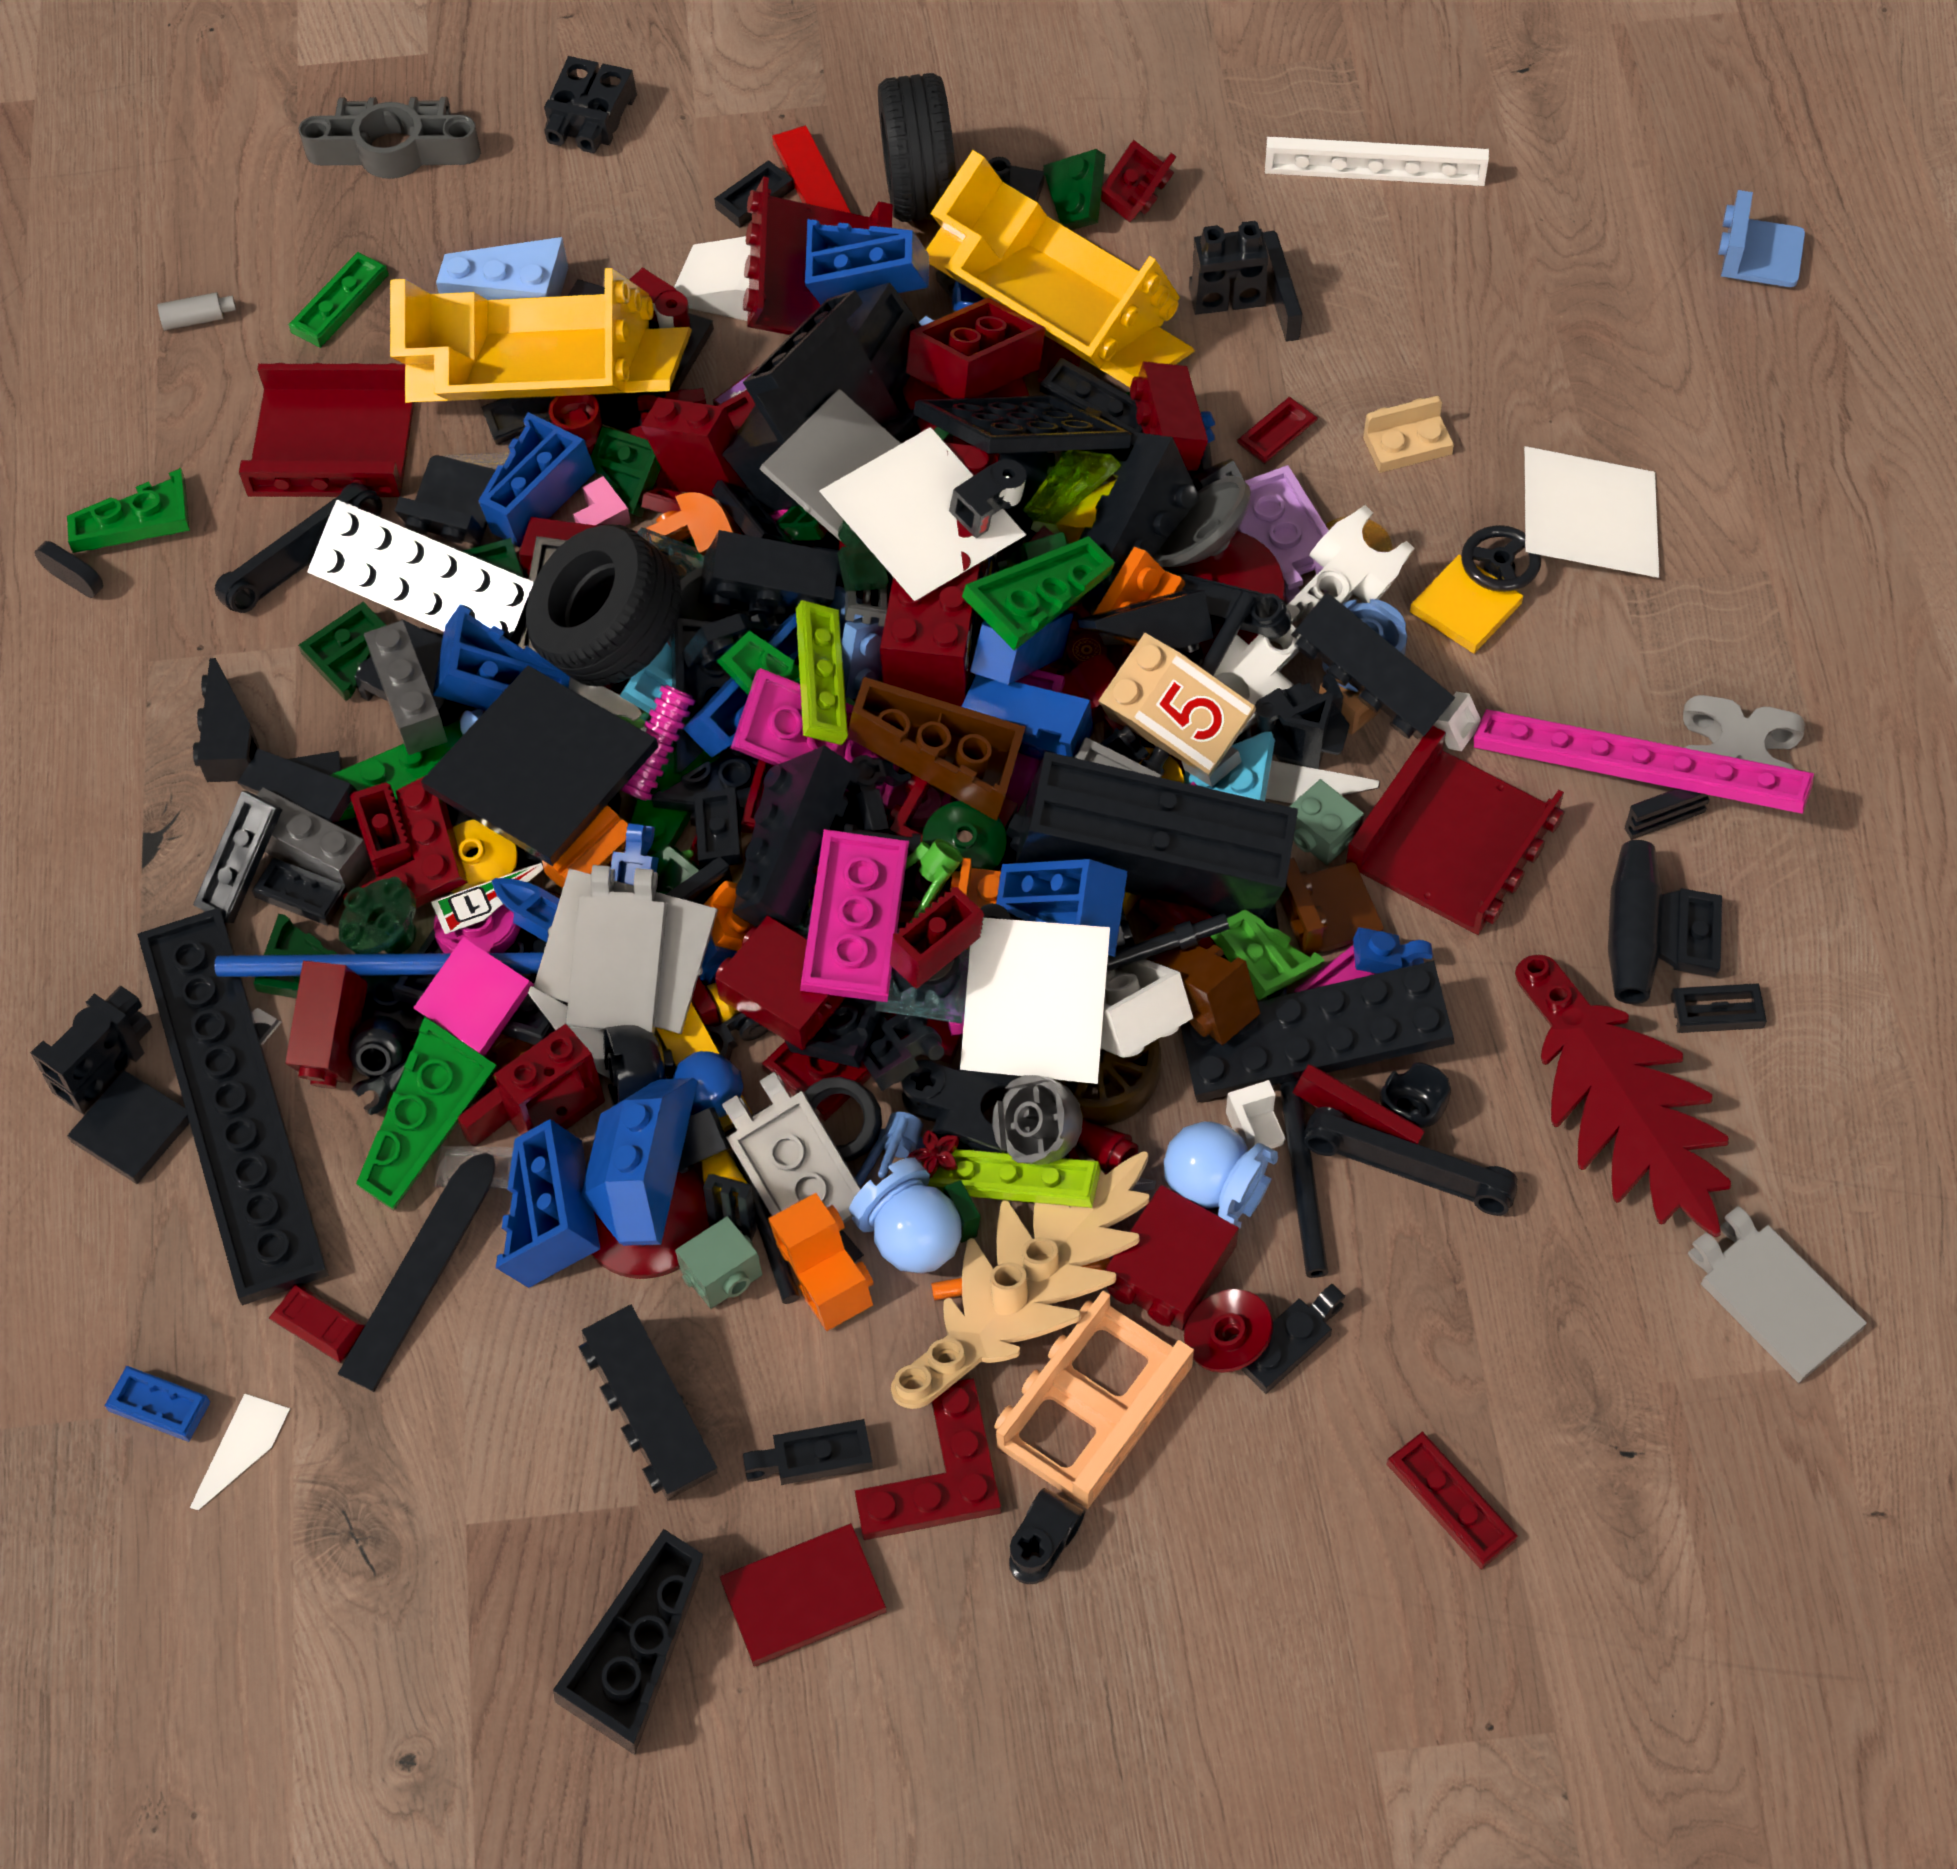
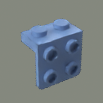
M1738 190L1734 205H1726L1722 227L1728 228V233L1722 232L1718 255L1724 256L1721 277L1784 287L1796 286L1799 279L1804 244V229L1798 226L1749 219L1753 192Z
M836 586L834 600L829 607L839 610L845 698L848 696L853 700L858 696L863 677L882 682L880 645L884 626H878V618L871 617L870 624L862 623V615L855 614L854 622L846 621L845 589L841 586ZM856 596V603L862 604V599Z

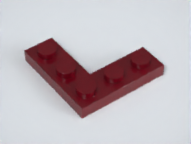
M424 777L396 790L414 860L343 895L351 931L359 936L468 883L462 860L458 854V845L446 802L424 790L421 783Z
M974 1378L957 1381L931 1402L945 1473L854 1490L863 1540L1001 1514V1505Z

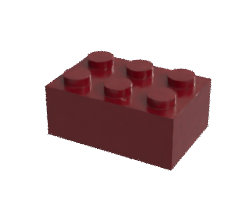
M985 298L910 332L906 373L919 379L924 385L950 396V398H978L1040 369L1046 327L990 298Z

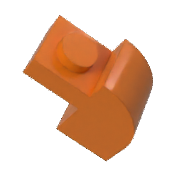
M695 492L675 496L681 511L666 512L656 519L657 523L646 528L651 541L664 550L692 537L698 552L703 556L706 554L719 530L742 534L738 524L721 504L707 495Z

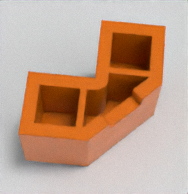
M814 1193L768 1218L776 1244L784 1260L789 1261L797 1278L801 1282L798 1287L826 1332L873 1306L869 1287L874 1285L873 1279L864 1263L860 1261L855 1264L846 1252L839 1232L845 1229L840 1214L833 1205L826 1207L817 1193Z

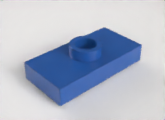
M126 1366L104 1406L108 1412L189 1442L211 1401L206 1395Z

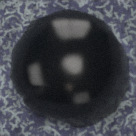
M1415 1062L1405 1073L1398 1074L1396 1071H1393L1380 1092L1381 1105L1420 1128L1430 1127L1438 1122L1448 1106L1451 1095L1449 1078L1437 1067L1422 1062Z

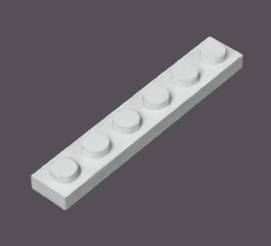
M1267 137L1265 174L1484 186L1489 149Z

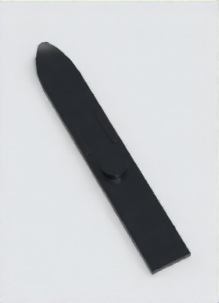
M488 1153L472 1156L461 1164L452 1175L339 1370V1376L372 1392L376 1390L485 1199L496 1170L494 1156Z

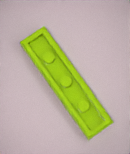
M801 600L796 608L803 736L843 745L848 738L839 610Z
M956 1149L952 1155L956 1160L958 1169L948 1171L939 1165L936 1173L929 1179V1184L927 1185L936 1187L944 1193L946 1185L961 1180L970 1197L1092 1208L1101 1168L1098 1161L1062 1158L1044 1165L1024 1164L1012 1160L1011 1158L1013 1157L1009 1153Z

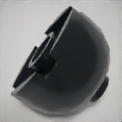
M636 1025L605 1027L606 1030L603 1032L605 1070H609L611 1084H608V1090L612 1106L648 1084L660 1079H666V1076L674 1074L672 1052L670 1049H662L661 1043L654 1033Z

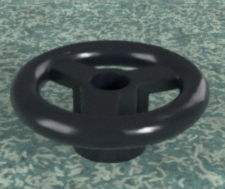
M1495 525L1482 528L1467 539L1462 549L1461 560L1466 574L1476 584L1492 591L1509 592L1521 589L1535 579L1541 567V555L1528 553V568L1522 575L1516 577L1514 559L1515 555L1523 548L1526 550L1525 533L1514 527ZM1504 537L1512 539L1505 547H1497L1493 550L1477 547L1481 542L1489 538ZM1474 560L1483 561V570L1497 579L1490 578L1479 571Z

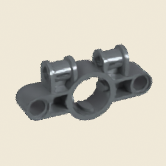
M339 97L335 116H311L304 119L299 125L300 138L306 158L310 163L320 166L362 165L368 173L386 179L409 175L421 165L470 164L475 162L481 154L475 122L472 118L465 115H451L448 97H441L440 100L419 101L417 97H410L409 105L398 102L378 104L376 97H370L368 101H347L345 97ZM401 133L410 136L404 142L393 147L381 148L372 146V143L377 138L386 134Z

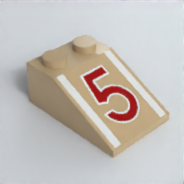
M1146 633L1143 634L1098 700L1108 718L1123 727L1127 725L1133 733L1208 777H1211L1256 710L1252 703L1180 652Z

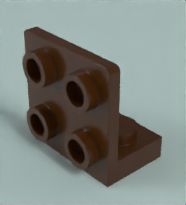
M1294 857L1290 858L1286 888L1279 899L1302 953L1311 956L1314 952L1318 954L1353 944V937L1358 927L1383 932L1384 927L1354 862L1307 874L1306 871L1300 872Z

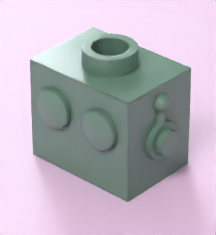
M1319 779L1289 806L1298 809L1294 843L1302 851L1311 852L1325 865H1329L1349 846L1350 841L1363 824L1364 813L1322 779Z
M728 1216L675 1250L684 1282L689 1288L692 1287L696 1290L710 1309L729 1297H736L742 1294L750 1283L762 1276L760 1257L752 1247V1241L747 1235L744 1236Z

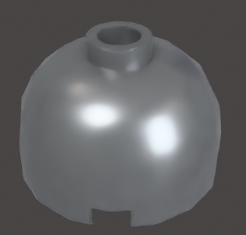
M1024 1075L1011 1081L1005 1087L1010 1090L1005 1094L1003 1101L997 1100L993 1110L992 1128L996 1143L1000 1149L1007 1151L1013 1157L1011 1158L1012 1160L1024 1164L1044 1165L1065 1157L1077 1144L1082 1132L1083 1115L1076 1097L1067 1086L1049 1077Z

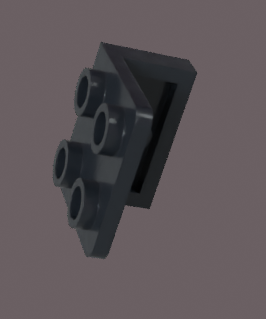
M434 455L429 459L416 499L411 500L399 496L394 511L405 522L404 526L416 533L427 534L429 532L441 535L444 539L454 543L462 544L463 542L481 545L488 523L478 500L496 469Z

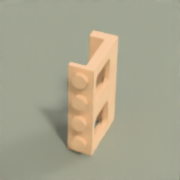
M1105 1291L1100 1293L1094 1303L1090 1300L1084 1303L1079 1310L1080 1320L1076 1322L1075 1328L1068 1337L1061 1335L1055 1341L1048 1354L1050 1361L1041 1372L1036 1369L1030 1374L1022 1387L1021 1392L1024 1394L1015 1407L1008 1405L1002 1411L994 1426L997 1429L998 1449L1086 1509L1091 1506L1190 1371L1193 1365L1194 1349L1182 1341L1178 1340L1174 1347H1172L1111 1307L1110 1294ZM1099 1330L1107 1331L1145 1356L1148 1360V1364L1122 1396L1113 1395L1072 1366L1073 1361L1094 1333ZM1045 1400H1054L1093 1426L1096 1430L1094 1437L1070 1467H1061L1019 1437L1021 1430Z

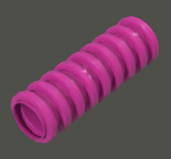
M661 685L659 691L662 692L660 698H655L654 703L657 706L655 710L650 709L649 715L652 716L650 722L645 721L643 725L647 728L645 732L657 739L659 747L621 789L625 793L644 801L652 800L651 789L657 788L658 783L655 780L657 776H662L664 773L661 770L662 765H667L669 759L666 758L667 753L673 752L672 742L673 740L678 741L680 737L676 733L678 729H683L685 726L682 722L683 718L689 717L688 706L695 703V700L692 699L693 696L669 685Z

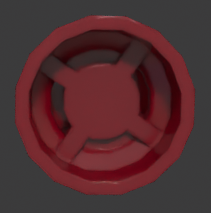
M592 394L556 396L549 407L551 423L584 439L591 457L602 428V419L597 399Z

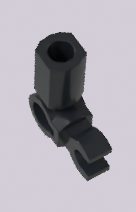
M868 755L857 756L850 763L861 769V773L857 783H848L847 789L854 793L852 802L859 829L888 833L890 831L888 818L880 789H876V786H881L884 782L893 787L901 786L912 778L911 774L897 773L893 767L894 763L886 759L872 758Z

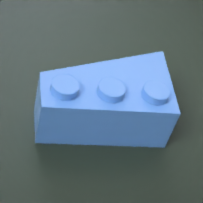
M558 237L445 254L436 280L439 294L475 292L487 300L559 297L568 271L563 238Z

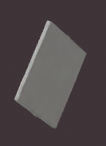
M838 389L759 469L846 547L853 551L862 540L819 490L901 443L842 390Z
M570 868L552 926L548 929L549 937L533 986L548 996L568 1003L578 899L579 895L592 896L591 874ZM615 881L613 892L635 893L634 886ZM656 892L655 901L665 902L668 906L655 1027L682 1034L698 977L703 972L702 963L718 909Z

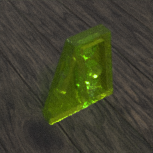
M1082 450L1066 451L1023 511L1033 521L1056 524L1114 474L1121 464L1110 454Z

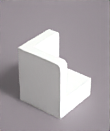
M1269 1080L1229 1092L1227 1095L1226 1115L1232 1129L1243 1137L1248 1150L1257 1143L1264 1144L1272 1149L1282 1146L1285 1142V1136L1273 1111L1275 1093Z

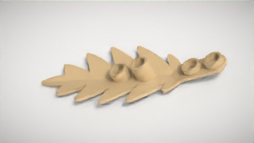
M1143 1151L1132 1156L1106 1175L1101 1170L1092 1208L1071 1206L1070 1208L1066 1205L1035 1203L1033 1219L1034 1239L1008 1201L1001 1202L996 1240L998 1265L993 1269L975 1239L970 1238L967 1240L962 1271L964 1315L951 1298L944 1300L943 1311L947 1336L935 1341L926 1353L911 1365L901 1368L896 1373L891 1384V1393L894 1401L898 1405L909 1409L924 1407L980 1362L995 1363L1017 1358L1020 1355V1347L1010 1343L1039 1337L1078 1322L1080 1320L1079 1310L1047 1304L1077 1298L1116 1282L1115 1272L1081 1266L1106 1259L1139 1243L1138 1233L1115 1230L1108 1227L1126 1219L1150 1202L1149 1194L1132 1191L1148 1162V1153ZM1088 1158V1159H1087V1160H1090V1161H1095L1093 1158Z

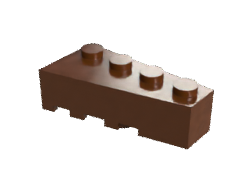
M863 677L848 727V738L997 821L1007 793L1025 726Z

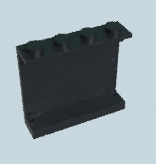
M856 290L827 299L743 381V384L781 446L838 389L842 390L896 440L907 436L916 428L914 423L920 417L914 415V409L900 413L846 321L863 304Z

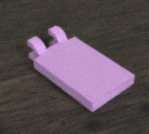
M1287 465L1245 480L1250 487L1251 494L1248 509L1238 531L1256 538L1273 553L1282 570L1286 587V602L1289 604L1300 592L1298 587L1303 585V579L1300 575L1315 570L1317 575L1323 569L1309 554L1329 530Z

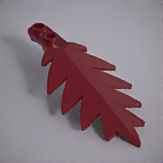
M1531 955L1524 958L1516 967V981L1551 1026L1541 1051L1542 1064H1549L1561 1052L1554 1078L1551 1100L1552 1125L1559 1127L1588 1094L1578 1138V1168L1585 1170L1617 1134L1612 1157L1611 1179L1613 1200L1616 1203L1621 1202L1649 1170L1653 1209L1659 1224H1665L1681 1208L1704 1231L1713 1237H1719L1721 1235L1719 1220L1709 1192L1731 1189V1181L1716 1167L1689 1150L1727 1146L1729 1138L1726 1134L1695 1117L1670 1109L1712 1103V1094L1693 1083L1645 1067L1681 1063L1684 1060L1683 1053L1647 1035L1614 1026L1628 1023V1013L1608 1006H1591L1552 958L1545 955Z

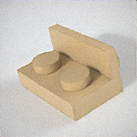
M1439 396L1425 399L1419 398L1410 403L1390 408H1380L1366 415L1363 438L1379 473L1452 455L1454 444L1440 417L1442 401Z

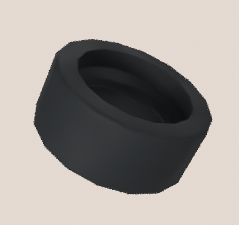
M840 1076L823 1078L809 1086L805 1091V1095L814 1110H816V1107L824 1098L840 1093L853 1097L863 1110L864 1123L859 1135L845 1145H836L845 1161L855 1160L866 1154L878 1140L882 1127L881 1107L874 1094L861 1083Z

